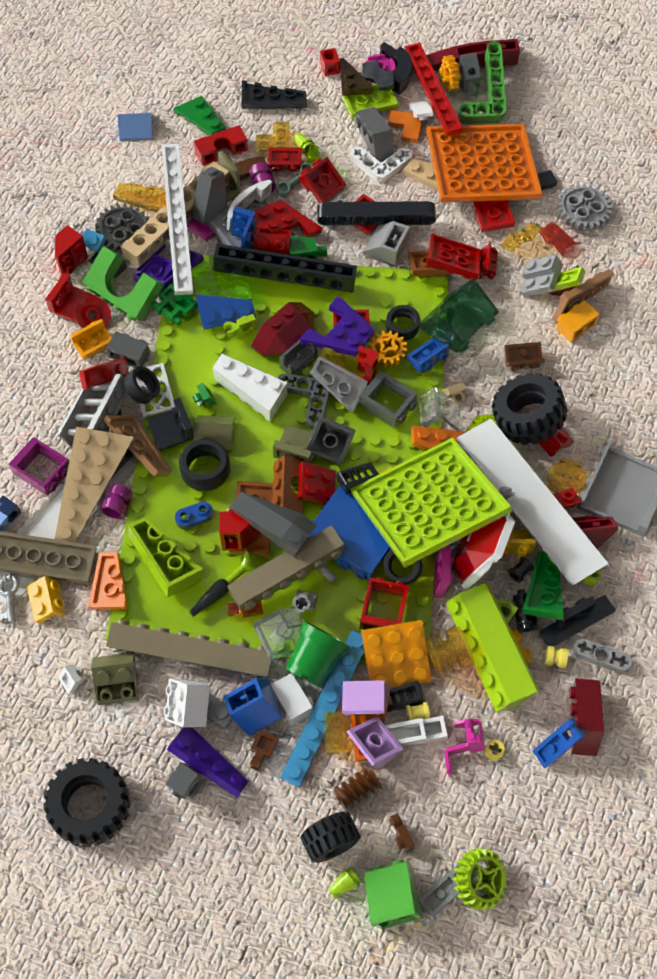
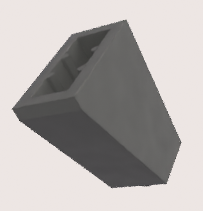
M214 167L207 168L199 174L191 217L202 223H206L228 208L224 172Z

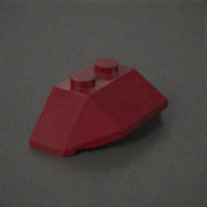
M288 302L262 325L251 344V348L264 358L282 355L299 341L309 328L315 331L314 312L302 302Z
M601 516L572 518L596 549H599L618 530L617 523L610 516L606 518Z

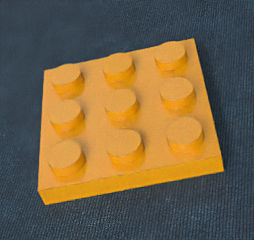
M422 620L361 630L369 681L384 680L390 689L415 681L420 683L432 681Z

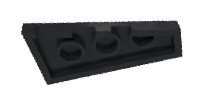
M242 80L241 106L242 109L307 108L306 91L290 88L282 90L277 88V86L265 87L262 86V83L248 84L247 81Z

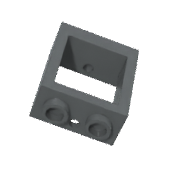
M380 371L360 394L359 406L391 427L396 428L399 423L402 424L406 420L408 412L416 408L418 393ZM384 386L406 399L396 413L373 400Z

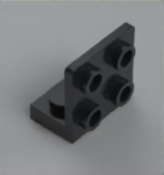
M181 398L173 400L174 407L172 411L147 419L159 451L194 440L193 428Z

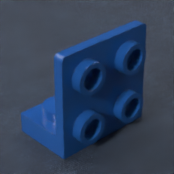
M235 206L232 216L231 235L241 238L242 248L250 249V242H254L255 232L253 230H255L257 224L255 211Z

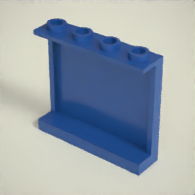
M341 486L338 487L313 521L317 526L308 537L310 538L332 525L343 541L345 548L342 556L334 561L341 568L349 569L358 578L366 579L367 581L372 578V574L390 550V546L352 493L345 494Z

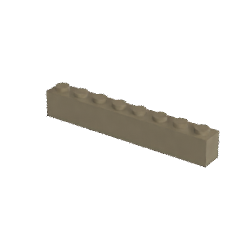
M118 620L117 623L111 622L106 647L269 678L273 653L269 652L270 648L258 646L257 649L249 648L250 644L238 642L237 646L230 645L229 640L219 638L217 642L209 641L210 637L204 635H197V638L189 637L190 633L177 631V634L169 633L170 629L158 627L156 631L149 629V625L140 623L135 627L130 626V622Z

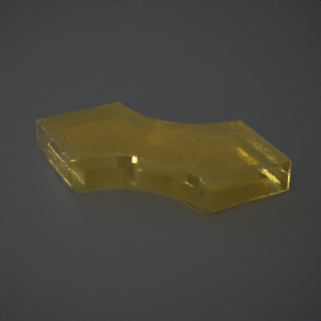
M530 222L520 231L511 232L500 246L504 250L514 251L523 243L531 242L542 230V227L538 223Z

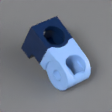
M3 495L0 498V531L4 532L21 511L17 504Z

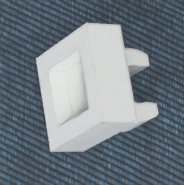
M72 664L64 666L59 676V680L68 694L76 692L78 686L83 684L86 676L80 677L78 675L81 668H74Z

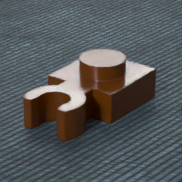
M396 813L390 816L389 821L396 831L397 837H395V841L399 849H404L406 854L413 851L415 844L408 830L403 825L399 814Z

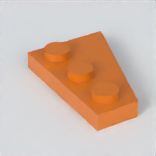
M413 425L411 428L412 446L427 451L451 438L460 444L456 438L466 432Z
M117 552L99 553L88 606L91 610H128L121 557Z

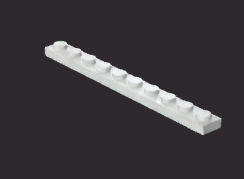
M179 144L162 145V158L175 295L193 294Z

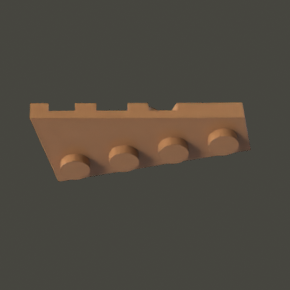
M610 269L599 272L594 278H589L583 284L575 286L571 291L564 292L560 297L561 301L552 320L557 324L560 315L568 313L575 304H580L584 300L587 301L590 296H595L607 287L614 272Z
M107 415L104 418V423L115 434L134 437L128 449L154 477L168 476L172 470L135 415Z

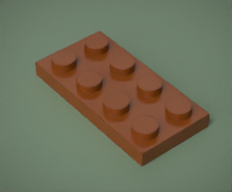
M237 481L236 498L241 492L269 502L272 501V483ZM260 533L243 550H230L229 554L244 555L245 550H247L250 556L269 557L270 539Z

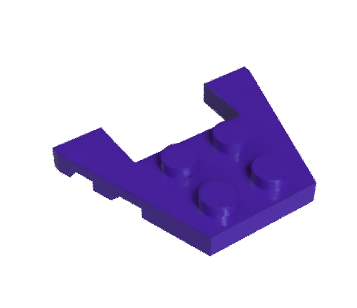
M166 244L155 252L141 267H137L133 276L135 283L139 281L143 273L151 275L164 284L161 292L174 283L172 260L158 256ZM190 250V265L192 270L194 267L200 264L204 260L202 254Z
M337 296L329 305V311L341 316L340 321L326 336L309 328L300 338V343L304 345L307 343L314 344L316 348L320 349L323 347L331 348L333 352L356 357L359 354V346L365 347L374 336L375 329L341 297Z

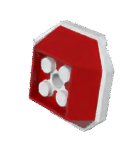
M510 513L462 538L452 565L462 581V587L469 589L490 569L493 562L496 563L503 556L515 523L514 519L510 517Z

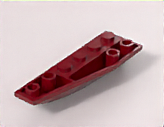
M518 39L491 40L458 45L426 56L433 70L440 69L441 64H443V56L453 55L455 62L459 64L460 55L471 53L477 54L479 67H486L485 53L487 46L490 42L497 41L502 47L503 66L518 65L520 47Z

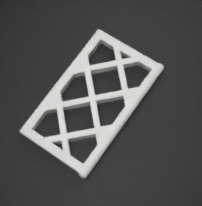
M160 363L146 367L152 372L161 369L162 376H157L160 384L164 383L167 390L165 393L160 391L158 395L162 396L158 403L153 401L148 403L154 406L152 411L146 412L144 407L146 404L140 403L143 417L146 418L172 411L174 407L173 396L164 364ZM137 380V383L141 388L143 387L147 389L143 381L140 382ZM165 399H168L171 406L163 407L161 404Z

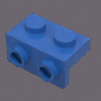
M434 337L407 355L406 360L422 374L424 371L431 370L439 361H444L449 355L450 346L447 343L442 345Z

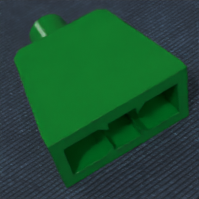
M292 237L289 255L318 259V257L327 256V246H317L315 238Z

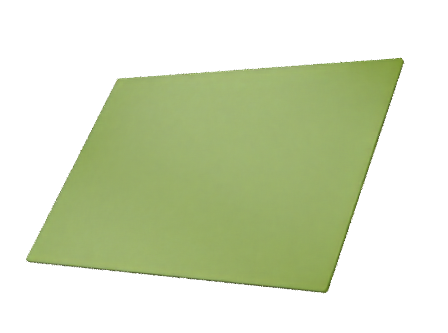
M202 255L204 260L191 270L193 294H188V296L196 300L195 294L252 300L256 314L257 330L243 335L237 333L233 337L227 336V331L232 329L224 330V326L203 330L198 307L187 318L182 314L178 316L183 320L181 325L171 323L162 314L153 365L164 364L173 400L181 398L192 425L193 433L194 421L198 415L235 418L232 451L227 452L230 460V473L225 483L217 489L197 491L189 487L181 477L179 458L183 449L194 442V440L159 451L172 470L168 476L154 477L137 459L132 484L133 496L128 507L120 554L128 610H111L106 641L111 622L117 623L118 620L129 621L130 626L137 627V624L140 623L149 625L151 630L157 631L158 627L170 629L169 633L177 634V631L190 633L189 637L197 638V635H204L210 637L209 641L217 642L219 638L229 640L230 645L237 646V643L241 642L250 644L249 648L257 649L258 646L270 648L269 652L273 653V657L290 658L301 634L299 632L303 621H306L346 643L351 630L362 634V629H359L369 581L358 578L349 569L341 568L332 559L327 561L325 566L337 576V580L334 583H331L321 572L314 569L305 578L293 581L288 588L276 591L271 598L259 601L251 610L241 612L228 592L218 601L200 611L195 617L189 613L216 581L226 579L243 561L244 555L229 554V551H222L219 534L220 512L231 510L229 506L236 498L237 481L273 483V465L278 460L273 457L275 440L280 441L287 425L312 432L306 426V414L310 397L288 393L275 416L269 422L261 413L254 411L252 406L241 401L239 396L231 393L214 380L213 366L221 354H224L278 378L281 374L285 373L280 368L279 357L281 355L264 358L251 348V344L262 325L288 302H302L314 312L315 331L326 336L333 329V312L329 311V305L337 296L341 297L353 310L369 309L370 326L375 329V334L378 333L379 335H382V331L388 334L386 318L392 308L399 305H407L416 309L421 319L420 328L414 338L404 341L407 342V355L434 337L442 345H445L449 274L441 277L412 276L411 269L357 266L354 292L350 293L214 271L213 267L214 255ZM170 306L167 307V309L171 312L174 310ZM397 317L393 320V325L400 329H408L414 325V322L407 317ZM317 348L318 357L321 356L355 375L365 376L364 372L357 370L358 361L356 357L333 352L331 348ZM405 355L404 361L400 360V365L394 363L393 368L390 365L384 368L382 363L378 366L376 376L382 371L418 393L416 408L413 411H409L406 420L402 424L399 423L396 428L391 427L360 407L359 401L353 413H351L331 393L329 394L324 418L356 430L342 464L318 455L314 456L311 463L336 471V490L340 486L337 481V473L342 470L371 462L379 474L391 466L393 468L425 452L412 446L411 428L415 425L441 429L444 361H439L431 370L424 371L422 374L406 360L407 355ZM318 357L298 375L314 378L310 372ZM161 369L154 370L153 373L156 376H162ZM161 383L160 391L165 393L167 390L166 385ZM204 383L211 390L217 402L216 405L210 407L206 403L199 407L198 403L194 402L192 396L200 393L197 388L199 384ZM301 383L299 388L307 389L308 384ZM385 386L373 399L393 413H396L406 401V399ZM321 387L319 389L320 396H322V391L324 387ZM158 395L151 401L158 403L162 396ZM165 399L161 406H171L170 400ZM317 401L313 403V406L320 408L323 404ZM146 403L145 411H152L154 406ZM314 414L313 420H311L312 423H315L317 420V414ZM154 416L146 417L143 420L142 427L144 428V430L156 446L155 440L147 423V419ZM201 456L190 464L189 469L199 475H208L215 472L221 463L212 456ZM369 469L366 470L369 476L373 475ZM297 482L293 486L291 485V488L295 493L298 494ZM303 500L302 514L313 522L324 506ZM199 502H207L212 506L213 517L208 522L188 529H182L177 526L175 514L178 510ZM183 515L181 518L185 519V518H187L188 516H187V515ZM147 517L164 533L166 538L170 541L172 540L179 550L186 553L191 558V561L203 569L202 580L167 598L128 537V525ZM270 540L269 557L250 556L251 562L259 568L286 551ZM435 552L421 559L423 565L421 575L415 582L407 584L409 585V592L402 623L423 621L428 660L430 657ZM397 556L393 559L392 570L397 576L407 577L414 571L415 563L404 567ZM384 557L372 574V578L380 577L386 581L393 582L384 571ZM246 571V572H244L238 579H240L241 577L245 576L246 574H248V573H250V572H252V571ZM298 589L318 594L314 612L308 610L303 613L296 611L292 604ZM373 591L368 616L397 621L402 597ZM365 653L359 664L366 665Z

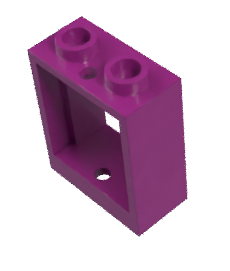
M33 437L9 463V467L14 475L48 496L51 491L56 490L59 482L67 476L69 459ZM39 453L59 465L44 484L24 471Z

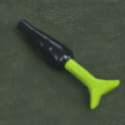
M247 550L244 552L241 565L226 579L216 581L189 611L193 617L229 592L227 586L238 579L244 572L253 571L258 568L252 564Z

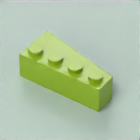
M147 517L128 525V537L167 598L202 580L203 569L191 561V558L186 553L179 550L172 540L170 541L166 538L164 533Z

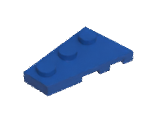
M195 294L203 330L221 327L226 322L237 323V319L251 314L256 319L252 300Z

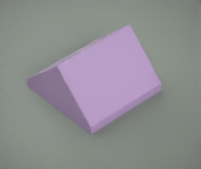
M384 680L343 681L342 713L384 714L390 687Z
M378 716L347 731V734L378 771L403 750V747Z

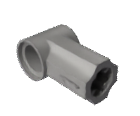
M298 589L292 605H294L298 612L303 613L306 610L314 612L318 594Z

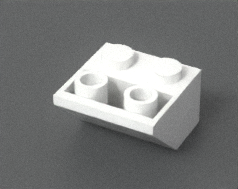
M169 678V684L166 687L167 705L164 708L165 720L181 727H206L210 685L198 681Z

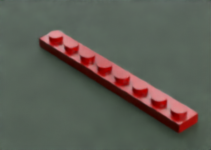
M420 42L405 46V50L411 58L412 67L446 136L449 137L463 133V127Z

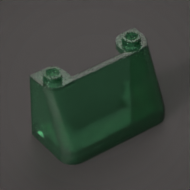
M472 278L447 295L418 326L422 331L443 345L447 343L454 352L460 351V353H463L470 347L468 345L470 343L469 339L484 324L488 326L496 320L494 317L499 311L476 280Z

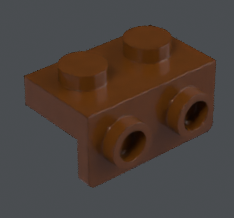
M541 342L504 345L506 367H511V370L522 369V366L528 365L529 368H539L540 364L545 362V359H542Z

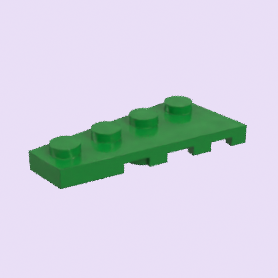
M539 551L523 606V614L563 620L560 570L549 559L546 552Z

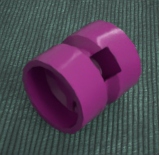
M264 162L254 164L249 170L253 185L271 180L272 193L276 188V183L272 176L271 167Z
M111 484L106 493L108 498L104 499L100 510L110 518L123 519L133 492L124 485Z

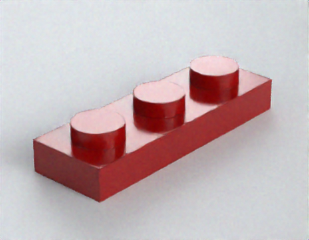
M119 358L79 370L82 389H89L111 382L116 374H122L125 377L129 373L126 358Z

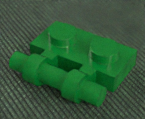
M172 284L159 294V298L162 300L160 303L153 301L151 307L158 314H163L167 317L168 321L177 325H181L183 321L178 317L180 314L187 318L198 307L197 301L190 296L175 295L174 285ZM170 306L174 310L171 312L167 309V307Z

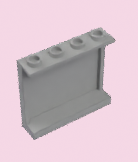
M610 440L607 447L603 445L599 456L602 457L601 460H596L592 471L595 472L594 475H589L585 486L588 487L587 490L581 491L579 496L581 503L578 509L594 516L613 517L619 527L643 537L657 508V467L610 447L612 444Z

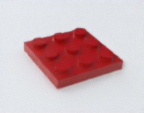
M431 234L426 264L432 268L446 270L451 274L462 275L466 279L477 280L481 249Z

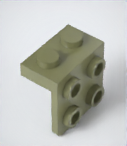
M223 151L218 152L219 165L227 169L230 174V183L226 186L227 201L241 193L239 177L241 173L239 168L233 165L230 157L227 154L225 155Z

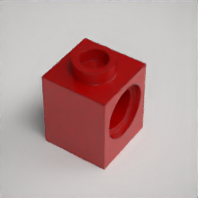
M335 48L320 51V65L325 76L340 73V59Z

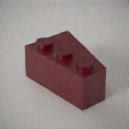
M575 678L574 685L569 688V699H572L570 716L577 722L576 726L580 731L584 732L586 737L571 748V754L597 756L604 734L600 680Z

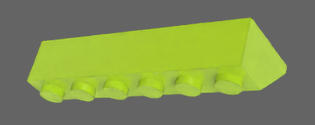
M488 582L460 592L446 603L496 713L513 710L540 692Z

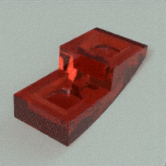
M550 222L539 231L547 244L550 245L552 243L561 256L577 245L563 229L553 222Z

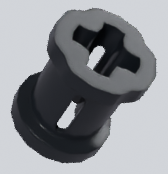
M521 557L519 562L508 570V573L513 580L520 583L528 572L534 570V565L526 557Z

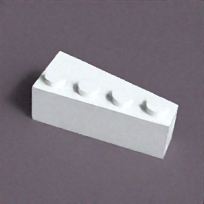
M221 354L213 366L214 380L231 393H235L241 401L248 403L253 407L254 411L261 413L267 421L271 422L288 395L287 382L224 354Z

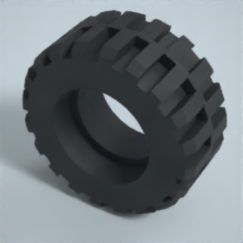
M526 373L524 376L518 375L515 379L508 380L506 385H502L498 389L499 392H496L492 401V412L497 426L508 440L517 444L521 442L522 445H528V443L534 445L538 444L539 441L543 440L544 442L548 440V437L557 434V430L562 428L567 418V405L561 387L551 377L547 375L543 377V374L539 373L535 375ZM542 404L540 408L531 413H517L527 405Z
M81 758L77 759V763L74 765L72 762L65 764L67 768L63 771L59 768L55 772L57 777L55 780H49L47 785L50 788L44 792L46 802L43 803V808L47 814V821L63 840L70 841L72 845L78 846L83 844L84 847H91V843L100 845L103 843V839L107 837L110 840L115 836L113 832L116 829L118 831L121 830L123 819L127 820L129 815L127 811L130 807L129 792L122 776L119 775L114 767H110L107 762L103 760L98 762L96 758H90L88 762ZM94 784L101 786L107 794V802L101 813L92 819L84 821L72 818L67 809L71 795L78 788L85 785Z

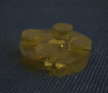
M563 459L556 464H552L547 475L548 487L556 493L574 488L576 494H578L584 488L587 478L586 473L581 469V465L570 459ZM567 474L572 480L566 481L562 477H565Z

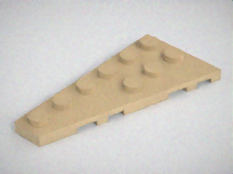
M76 427L56 528V540L77 541L134 437Z

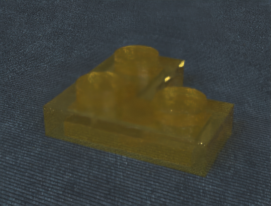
M273 122V135L256 134V152H268V147L289 148L290 122Z

